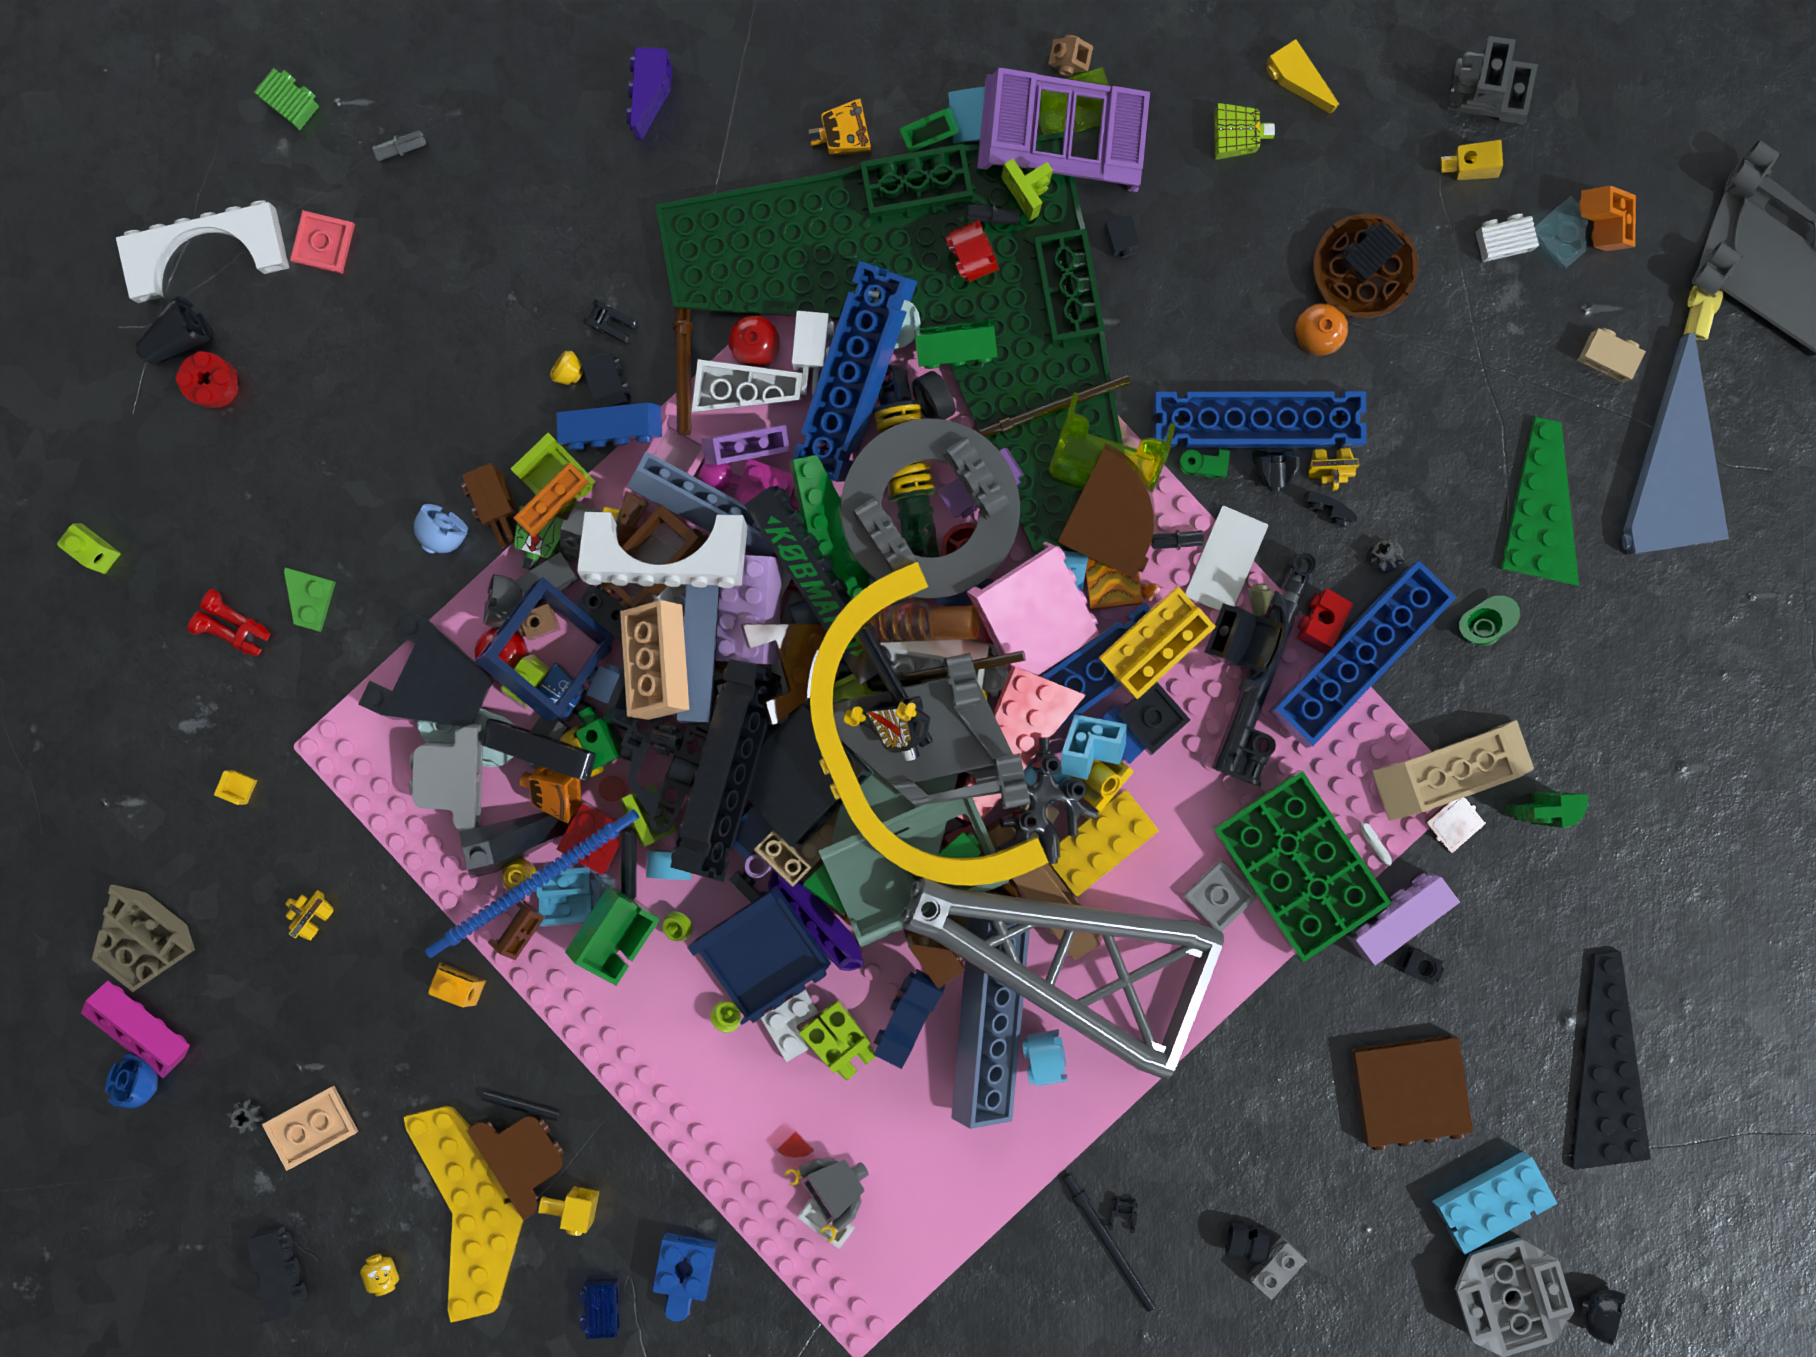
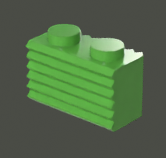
M273 68L254 93L300 130L319 108V105L313 100L316 96L305 86L299 89L293 83L296 80L285 70L279 73Z

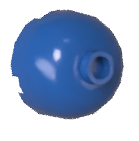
M124 1054L121 1056L124 1059L120 1064L114 1063L107 1076L105 1092L110 1093L111 1100H107L113 1106L121 1108L140 1107L147 1103L157 1091V1073L143 1058L134 1054Z

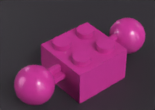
M748 459L742 476L732 473L728 463L719 465H706L704 463L700 468L699 479L719 491H723L726 488L735 490L734 499L743 504L749 502L768 487L778 485L789 495V503L793 509L799 512L797 497L794 496L795 488L791 473L752 459Z

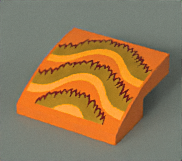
M1088 557L1085 574L1090 610L1142 604L1139 571L1135 578H1132Z

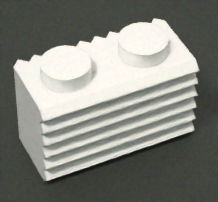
M1516 214L1508 217L1507 221L1498 223L1497 219L1486 221L1476 231L1482 262L1531 252L1539 246L1532 216L1523 218V214Z

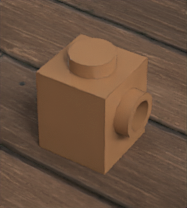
M550 604L532 609L518 628L522 637L526 636L531 641L561 630L554 609Z

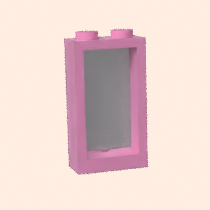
M668 414L662 424V437L654 438L647 452L696 478L701 466L705 463L701 438L708 436L693 427L690 435H678L675 433L677 432V418ZM627 485L621 494V496L624 498L625 492L629 491L632 494L647 501L649 504L645 510L649 512L647 515L648 518L660 506L652 500L627 488Z

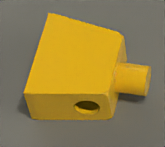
M1501 140L1457 146L1455 156L1441 157V173L1456 171L1457 180L1499 178L1503 167Z

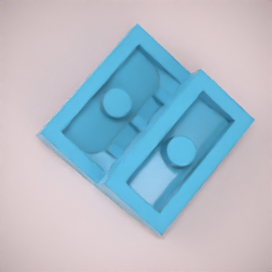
M985 87L948 92L949 105L952 106L962 130L952 135L953 144L959 145L980 141Z
M571 868L565 872L561 871L559 876L555 875V879H549V883H543L541 888L537 887L539 912L545 916L540 924L541 927L583 924L593 910L590 868Z

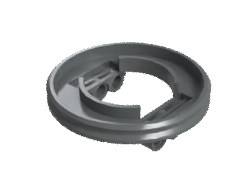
M918 419L904 422L889 428L875 437L863 448L853 462L846 477L841 498V521L844 535L851 552L861 567L877 581L897 570L918 562L928 588L910 596L924 599L957 595L975 587L988 578L1009 553L1017 534L1020 519V499L1016 480L1010 466L1000 451L975 430L960 423L942 419ZM938 461L947 464L949 462L980 509L975 530L969 540L960 549L949 555L936 558L914 555L908 547L906 540L894 526L891 517L888 516L881 506L883 493L889 481L897 472L913 463Z

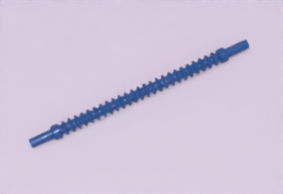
M633 809L614 823L608 822L603 826V830L598 829L597 834L592 833L591 838L586 837L585 842L580 841L579 846H573V850H567V854L563 853L561 858L557 857L555 862L551 861L549 866L545 865L543 870L539 869L537 874L533 873L531 878L527 877L526 882L521 881L520 886L515 885L514 890L509 889L508 894L503 893L502 898H496V902H490V906L486 905L484 910L480 909L478 913H474L472 917L462 921L461 926L456 925L455 929L448 930L445 933V937L425 950L427 956L432 958L450 945H457L461 942V939H466L467 935H472L473 931H478V927H483L484 923H489L490 919H495L496 915L499 916L502 914V911H507L508 907H513V902L519 903V899H525V895H531V891H537V887H543V883H549V879H555V875L559 876L561 871L565 872L567 867L571 868L573 863L577 864L579 859L583 860L585 855L589 856L591 851L595 852L597 847H602L603 842L608 843L609 839L612 840L619 836V831L639 819L636 810Z

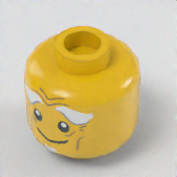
M381 1254L367 1258V1264L360 1270L366 1291L368 1293H375V1296H382L393 1291L396 1288L395 1284L399 1280L393 1259L382 1257Z

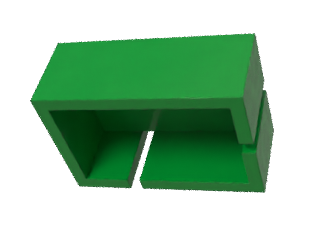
M608 886L565 953L574 964L617 986L629 967L624 959L617 954L620 950L628 960L633 961L660 919L648 907Z

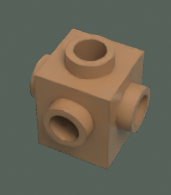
M1074 35L1053 39L1048 65L1058 69V73L1065 76H1072L1076 72H1087L1093 46Z

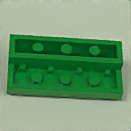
M1568 792L1530 793L1531 803L1505 805L1506 815L1514 816V820L1529 821L1535 825L1567 828L1578 823L1585 815L1588 807V794Z

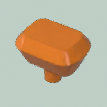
M1144 583L1141 585V588L1144 590L1142 596L1146 602L1152 601L1160 591L1159 585L1156 583H1150L1148 586Z

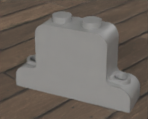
M471 724L456 730L454 743L427 742L416 748L414 753L410 755L409 764L410 768L413 769V779L409 783V793L412 795L414 804L419 808L452 811V821L459 831L481 827L483 746L481 741L484 724Z

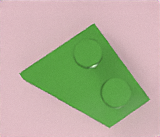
M285 568L284 574L293 623L321 632L336 582Z

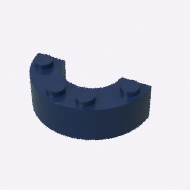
M916 969L914 973L910 971L899 989L903 992L901 997L896 995L889 1008L893 1013L885 1030L879 1029L873 1043L877 1047L873 1055L902 1069L930 1012L934 1011L941 998L946 984L938 989L927 973Z

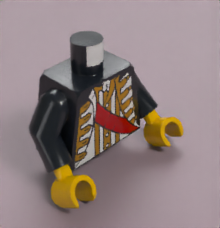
M913 696L897 700H880L866 712H863L861 707H854L852 711L848 709L845 713L844 722L850 726H858L860 724L871 729L886 750L901 749L905 761H911L920 756L917 745L928 737L930 717L924 713L921 696Z

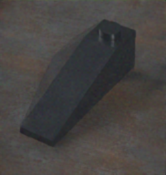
M541 812L460 831L462 850L470 878L502 870L510 862L523 858L563 836L568 829V824L546 812Z

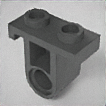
M578 502L574 505L568 520H564L560 530V552L570 561H579L585 512H602Z

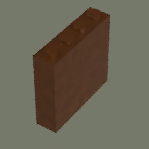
M1447 1035L1350 1049L1363 1142L1368 1147H1372V1150H1384L1388 1148V1145L1397 1143L1401 1147L1414 1145V1141L1424 1140L1425 1143L1440 1141V1137L1450 1136V1139H1461L1466 1137V1133H1473L1460 1039L1458 1037Z

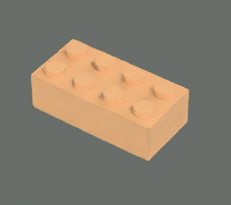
M659 600L620 611L627 716L650 720L689 710L682 605Z

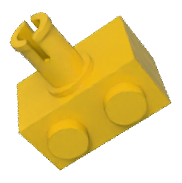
M574 1186L566 1196L565 1201L542 1196L538 1213L561 1217L560 1229H565L567 1234L580 1236L582 1233H587L594 1222L600 1191Z

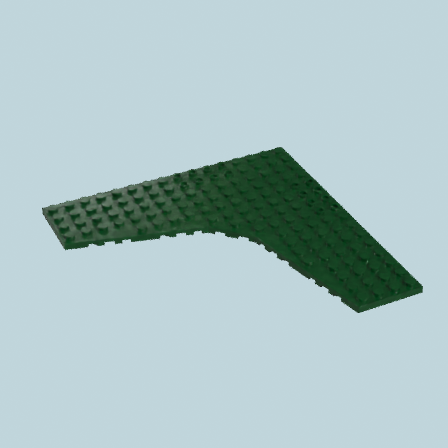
M1064 131L1037 136L1035 151L1062 155ZM964 144L864 161L852 167L816 176L655 204L673 307L676 309L795 317L797 311L828 313L830 319H840L848 293H855L858 283L853 282V278L859 261L917 281L910 302L919 312L920 328L993 319L997 357L983 363L970 360L959 366H952L950 363H947L951 368L978 430L999 422V418L1007 415L1009 417L1018 415L1111 380L1105 328L1088 235L1073 176L1052 173L1050 183L1047 185L1048 189L1038 196L1042 201L1039 216L1029 221L1001 178L1004 166L993 164L987 170L977 168L979 145ZM1021 169L1025 176L1033 171ZM993 204H995L998 208L1020 209L1018 226L997 223L991 226V223L981 222L983 233L989 240L999 270L971 282L969 280L964 281L955 264V261H958L959 258L958 256L955 257L953 252L950 251L945 237L950 236V232L975 222L967 220L968 205L993 207ZM1114 391L1013 427V430L1004 434L999 432L986 437L999 451L1003 448H1008L1024 476L1019 478L1021 483L1017 485L1020 499L1019 521L1035 555L1045 550L1042 544L1044 542L1059 546L1062 551L1078 552L1058 542L1063 527L1104 444L1107 443L1125 454Z

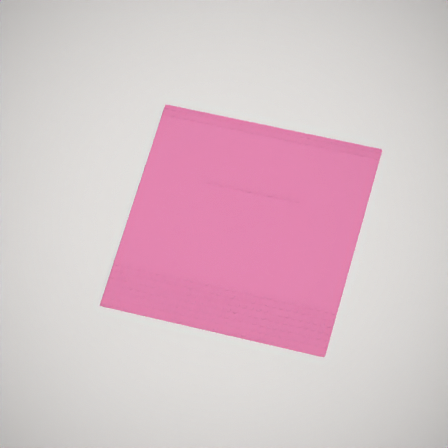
M761 314V317L768 319L776 327L780 336V348L777 357L771 364L763 368L795 372L792 365L796 317ZM830 319V321L834 322L836 331L839 319ZM915 341L904 348L894 349L889 364L901 365L907 370L912 400H915L912 391L913 380L929 371H935L945 381L955 403L954 415L945 420L960 423L979 433L949 364H940V367L934 369H925L924 366L919 367ZM729 344L711 360L740 365L733 358ZM892 372L890 374V380H892L893 377ZM809 373L807 395H802V400L696 413L692 412L696 375L691 378V423L694 429L708 437L773 425H786L789 452L751 459L791 473L789 460L793 458L797 443H804L806 435L801 434L813 399V374ZM676 393L661 406L662 424L668 414L677 418ZM877 397L874 408L880 406L879 397ZM922 413V419H927ZM871 414L859 452H852L849 460L855 461L863 448L881 434L877 431L876 426L878 423H876L873 414ZM1118 416L1125 455L1142 471L1152 492L1155 506L1153 534L1172 533L1179 529L1180 532L1203 530L1204 535L1203 547H1181L1180 550L1176 548L1152 549L1150 544L1145 556L1149 560L1144 571H1139L1140 585L1143 583L1147 586L1150 583L1159 585L1160 591L1152 601L1146 602L1142 596V604L1146 603L1152 609L1176 586L1186 593L1216 520ZM670 429L654 456L687 473L702 447ZM631 440L629 445L616 447L588 473L596 482L592 485V490L586 496L580 497L576 502L603 511L604 507L617 510L622 508L624 498L621 494L651 443H636V440ZM748 459L728 463L732 473L742 476ZM920 461L919 463L929 462L931 464L929 470L920 471V474L931 473L933 475L932 480L935 490L925 493L919 499L911 500H921L920 503H906V500H901V498H889L886 486L881 506L888 516L891 517L894 526L916 556L926 558L942 557L941 544L944 535L955 525L970 522L977 524L980 509L978 506H975L977 511L965 519L962 516L954 517L938 490L958 478L949 462L946 464L938 461ZM831 480L841 499L845 482ZM729 488L721 491L732 498L736 494L735 490ZM633 491L632 494L647 501L653 507L658 509V507L660 506L652 500ZM646 510L637 523V528H640L647 521L649 512ZM571 511L561 515L559 518L568 520ZM676 513L674 514L692 532L694 528H697L710 536L711 532ZM1020 521L1009 553L988 579L998 580L1035 556ZM665 522L652 535L678 550L686 542ZM514 543L429 620L438 625L474 661V649L477 640L484 632L493 628L483 624L485 601L488 600L489 593L487 591L492 575H503L516 581V579L531 571L521 567L525 552L514 548ZM745 551V555L754 556L749 552ZM540 557L538 566L548 559ZM568 560L580 580L561 592L577 605L590 584L583 582L577 572L578 561ZM1253 561L1234 607L1245 609L1253 614L1247 589L1253 588V584L1256 583L1269 584V589H1274L1272 597L1275 591H1278L1281 595L1283 592ZM1085 574L1082 593L1087 599L1085 605L1088 611L1097 619L1098 625L1096 628L1099 634H1102L1119 621L1123 626L1129 621L1125 616L1141 605L1090 610ZM632 583L620 586L633 599L642 590ZM785 590L781 600L780 622L792 593L803 597L800 591ZM616 592L610 595L618 601L621 598ZM910 596L902 603L883 608L880 617L867 621V623H870L875 628L878 641L883 642L946 640L948 635H953L938 631L939 625L943 626L947 611L943 610L944 605L935 603L936 599ZM1190 599L1215 625L1220 611ZM544 601L540 605L536 607L534 606L533 609L549 603L547 601ZM1271 601L1267 611V615H1265L1266 619H1268L1271 610H1273L1274 608L1271 604ZM553 607L561 630L532 641L524 636L528 654H534L551 667L555 662H558L573 676H576L598 644ZM1299 610L1298 615L1295 616V623L1254 728L1272 736L1276 743V749L1260 775L1261 787L1212 769L1213 762L1240 694L1238 688L1242 678H1246L1249 669L1222 662L1204 653L1212 633L1211 631L1157 681L1190 718V721L1153 755H1149L1144 750L1131 764L1123 762L1134 772L1117 793L1122 789H1127L1159 829V832L1076 897V899L1085 907L1194 921L1213 928L1183 894L1219 859H1222L1250 890L1251 888L1211 828L1297 770L1305 773L1374 878H1376L1389 865H1385L1380 860L1372 846L1366 841L1360 824L1365 822L1371 826L1390 854L1393 863L1429 829L1425 821L1443 805L1422 813L1388 821L1371 771L1393 763L1404 762L1432 751L1372 687L1356 701L1313 747L1305 748L1268 712L1324 654L1296 638L1300 631L1297 628L1298 624L1304 616ZM614 636L615 639L610 645L612 648L611 652L605 659L599 660L596 665L597 667L602 666L606 668L608 663L623 670L622 639ZM407 640L294 744V749L453 923L461 926L462 921H466L468 917H472L480 909L484 910L486 905L490 906V902H496V898H502L503 893L508 894V890L504 887L501 880L502 870L470 878L462 850L460 831L452 821V811L419 808L414 804L412 795L409 793V783L413 779V769L410 768L409 764L410 755L414 753L416 748L426 743L421 737L417 722L392 720L358 705L369 681L393 691L415 646V643ZM988 648V656H987V657L993 656V655L990 654V650H991V649H989V648ZM1074 651L1073 653H1071L1070 655H1068L1067 657L1057 662L1056 664H1054L1053 666H1051L1050 668H1048L1047 670H1045L1037 676H1043L1048 671L1053 669L1055 666L1060 664L1062 661L1067 659L1069 656L1074 654L1076 651ZM755 664L769 670V664ZM492 677L494 681L481 708L509 719L516 726L531 730L540 715L529 706L526 710L505 696L501 690L503 684ZM586 679L583 685L589 690L590 684L587 683L588 679ZM1121 685L1080 715L1099 719L1112 705L1116 704L1122 710L1134 697ZM1001 690L998 691V696L991 697L987 693V702L992 712H994L1001 695ZM587 695L584 701L596 708L595 714L598 719L603 718L608 704ZM576 714L570 722L561 720L571 728L577 725L583 726L579 716ZM673 714L664 716L661 725H664L665 721L677 724L676 729H680V732L684 735L688 723H679L677 716H673ZM642 720L637 724V731L641 734H646L651 730L652 725L648 720ZM1072 721L1056 731L1049 739L1050 750H1053V755L1059 758L1060 763L1061 754ZM615 726L623 740L627 731ZM695 735L694 742L692 744L687 743L686 747L689 749V754H693L694 751H700L697 743L701 737ZM1263 738L1256 742V748L1260 753H1264L1268 748V743ZM651 745L643 760L642 768L638 775V784L642 788L655 784L659 792L676 752L674 751L669 756L657 754V749H654L653 745ZM514 757L510 762L499 767H486L482 765L481 827L544 812L532 805L530 789L520 786L522 774L525 771L530 773L535 771L534 768L529 766V762ZM619 757L604 765L605 769L603 772L591 777L590 780L580 779L582 803L587 802L617 820L623 817L625 813L619 801L630 794H634L629 785L628 778L631 762ZM691 788L674 823L677 832L644 848H641L637 839V896L634 900L648 907L660 920L633 961L628 960L620 950L617 954L624 959L629 967L617 986L574 964L565 953L583 924L539 926L518 958L513 960L500 955L488 943L490 938L495 941L500 939L520 910L513 902V907H508L507 911H502L501 915H496L495 919H490L489 923H484L483 927H478V931H473L472 935H467V938L852 1357H863L1161 1078L1137 1070L1034 1003L1023 998L1012 1122L972 1129L951 1119L964 972L946 983L941 998L934 1011L930 1012L902 1069L878 1057H875L865 1065L859 1056L856 1055L850 1062L857 1069V1072L846 1081L837 1072L833 1074L811 1047L786 1062L761 1018L754 1023L750 1020L743 1025L740 1023L739 1027L733 1032H720L711 1023V1009L718 1002L735 1003L700 953L693 956L687 947L695 939L751 903L729 880L738 870L742 874L746 872V859L734 848L733 851L729 850L726 861H729L724 882L692 873L691 880L646 877L647 851H655V849L673 851L676 848L679 827L685 816L686 803L691 795ZM674 789L668 790L664 796L665 801L669 804L676 803L680 797L679 792ZM1001 798L982 821L986 827L1006 813L1011 812L1012 814L1018 807L1003 809ZM1083 798L1080 799V801L1082 802V804H1084V805H1086V806H1089V807H1091V808H1094L1092 805H1090L1088 802H1086ZM1055 801L1050 806L1060 811L1053 823L1060 840L1067 834V815L1064 805L1059 801ZM666 807L667 811H669L671 814L674 813L675 809H670ZM1080 816L1078 818V825L1087 817ZM573 818L569 821V823H567L568 827L570 826ZM955 818L947 821L945 833L965 824H962ZM563 836L522 859L530 861L536 871L539 869L543 870L545 865L549 866L551 861L555 862L557 857L561 858L563 853L556 849ZM621 848L606 874L601 875L590 869L593 908L608 886L621 892ZM755 858L750 862L749 868L753 873L759 874L764 870V862L759 858ZM578 862L577 864L573 863L571 868H585L586 866ZM773 869L760 878L752 877L756 882L753 886L760 893L763 890L765 892L769 891L768 882ZM531 891V895H525L523 900L529 902L539 911L537 891ZM1257 898L1222 931L1224 943L1179 1061L1294 955ZM824 903L853 935L861 951L864 968L843 971L829 959L831 965L826 970L827 975L817 983L811 980L805 984L806 990L819 1013L800 1023L797 1027L800 1030L815 1016L819 1015L820 1017V1012L839 998L870 1038V1045L875 1051L877 1045L873 1043L879 1029L885 1030L893 1013L889 1008L896 995L901 997L903 992L899 989L905 977L908 976L910 971L914 973L916 969L927 972L909 949L903 929L861 947L852 926L847 925ZM669 912H681L690 919L693 932L689 939L677 942L670 940L665 935L663 921ZM1036 926L1030 929L1026 968L1046 979L1060 943L1057 936L1051 934L1045 927ZM1114 937L1128 973L1181 947L1180 945ZM1103 938L1100 946L1077 960H1074L1070 954L1066 955L1055 983L1056 987L1077 1000L1119 978ZM1192 954L1132 983L1157 1043L1162 1044L1195 959V956ZM1123 988L1087 1006L1144 1043ZM790 994L784 999L788 1000L789 998L793 997V995ZM769 1007L768 1009H766V1010L763 1011V1012L766 1013L767 1011L771 1010L772 1008ZM1059 1029L1060 1035L1056 1038L1062 1037L1067 1067H1064L1065 1074H1068V1082L1036 1087L1035 1084H1029L1027 1069L1031 1063L1030 1058L1024 1057L1022 1045L1024 1038H1027V1034ZM814 1158H834L838 1162L846 1160L851 1168L859 1162L865 1165L869 1175L860 1181L864 1192L860 1195L862 1203L856 1218L851 1222L855 1229L840 1249L827 1242L825 1238L797 1218V1215L811 1197L801 1181L797 1185H789V1183L796 1180V1175L792 1172L785 1176L787 1170H799V1166Z

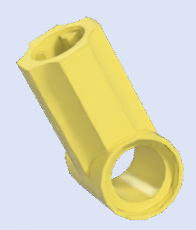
M1697 286L1693 287L1688 299L1690 311L1684 331L1685 336L1689 333H1695L1696 340L1708 339L1714 314L1718 311L1722 302V291L1718 290L1715 294L1716 297L1713 298Z

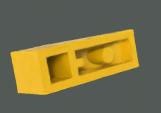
M1296 39L1269 57L1266 63V70L1273 80H1277L1282 87L1331 114L1339 105L1338 101Z

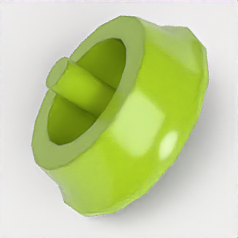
M673 911L665 916L663 931L670 940L678 942L691 937L693 926L685 914Z
M722 1001L713 1006L710 1012V1019L717 1030L729 1033L739 1027L741 1014L735 1004Z

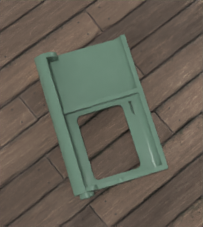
M973 798L921 805L883 822L886 828L901 840H905L959 815L966 814L971 821L985 855L996 853ZM861 832L818 851L861 947L903 929L902 922H900L901 912L909 904L911 899L910 890L915 882L911 872L902 869L888 860L869 843ZM1009 880L973 886L937 883L954 889L985 893L1008 883ZM930 902L923 904L921 908L922 914L930 909Z

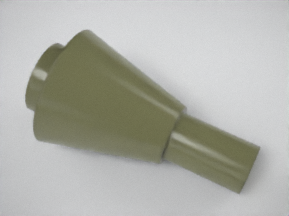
M1256 583L1253 584V588L1247 589L1253 615L1265 618L1274 589H1269V584Z

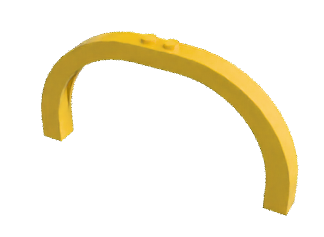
M916 562L877 580L861 591L836 617L825 635L814 664L810 690L811 719L815 737L823 756L819 762L824 774L830 773L834 783L830 785L835 799H842L852 821L861 834L876 850L902 869L935 882L952 885L973 886L1009 880L1049 863L1036 836L1002 851L973 858L938 856L909 845L887 829L870 808L836 730L833 714V687L841 657L856 632L873 615L898 600L928 588L920 566Z

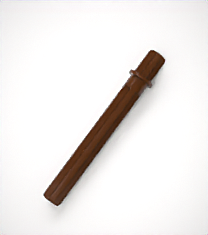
M675 308L676 322L672 324V328L675 330L677 433L678 435L687 436L691 434L690 338L693 323L690 322V309Z

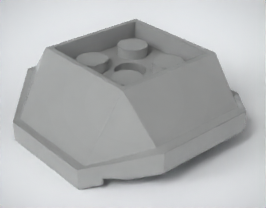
M1520 1237L1470 1252L1455 1286V1292L1470 1340L1502 1357L1554 1342L1566 1321L1574 1313L1559 1260ZM1509 1291H1515V1297L1511 1301H1505L1506 1294Z

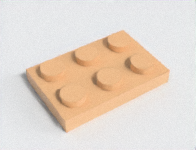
M335 1086L324 1090L262 1124L286 1171L359 1132Z

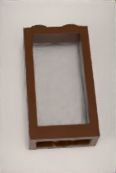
M661 504L624 544L622 549L629 556L643 563L666 565L679 562L691 556L703 546L704 542ZM603 582L601 584L610 595L616 592L621 597L619 603L625 609L652 603L667 587L665 584H654L652 586H642L638 583H627L624 586L615 585L611 582Z

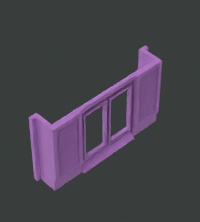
M998 68L993 74L986 75L977 168L987 170L993 164L1004 166L1006 162L1014 159L1020 169L1035 170L1048 162L1053 170V174L1126 184L1127 191L1138 192L1144 161L1150 92ZM1041 90L1068 94L1062 155L1035 151ZM1076 96L1103 100L1097 160L1071 156Z

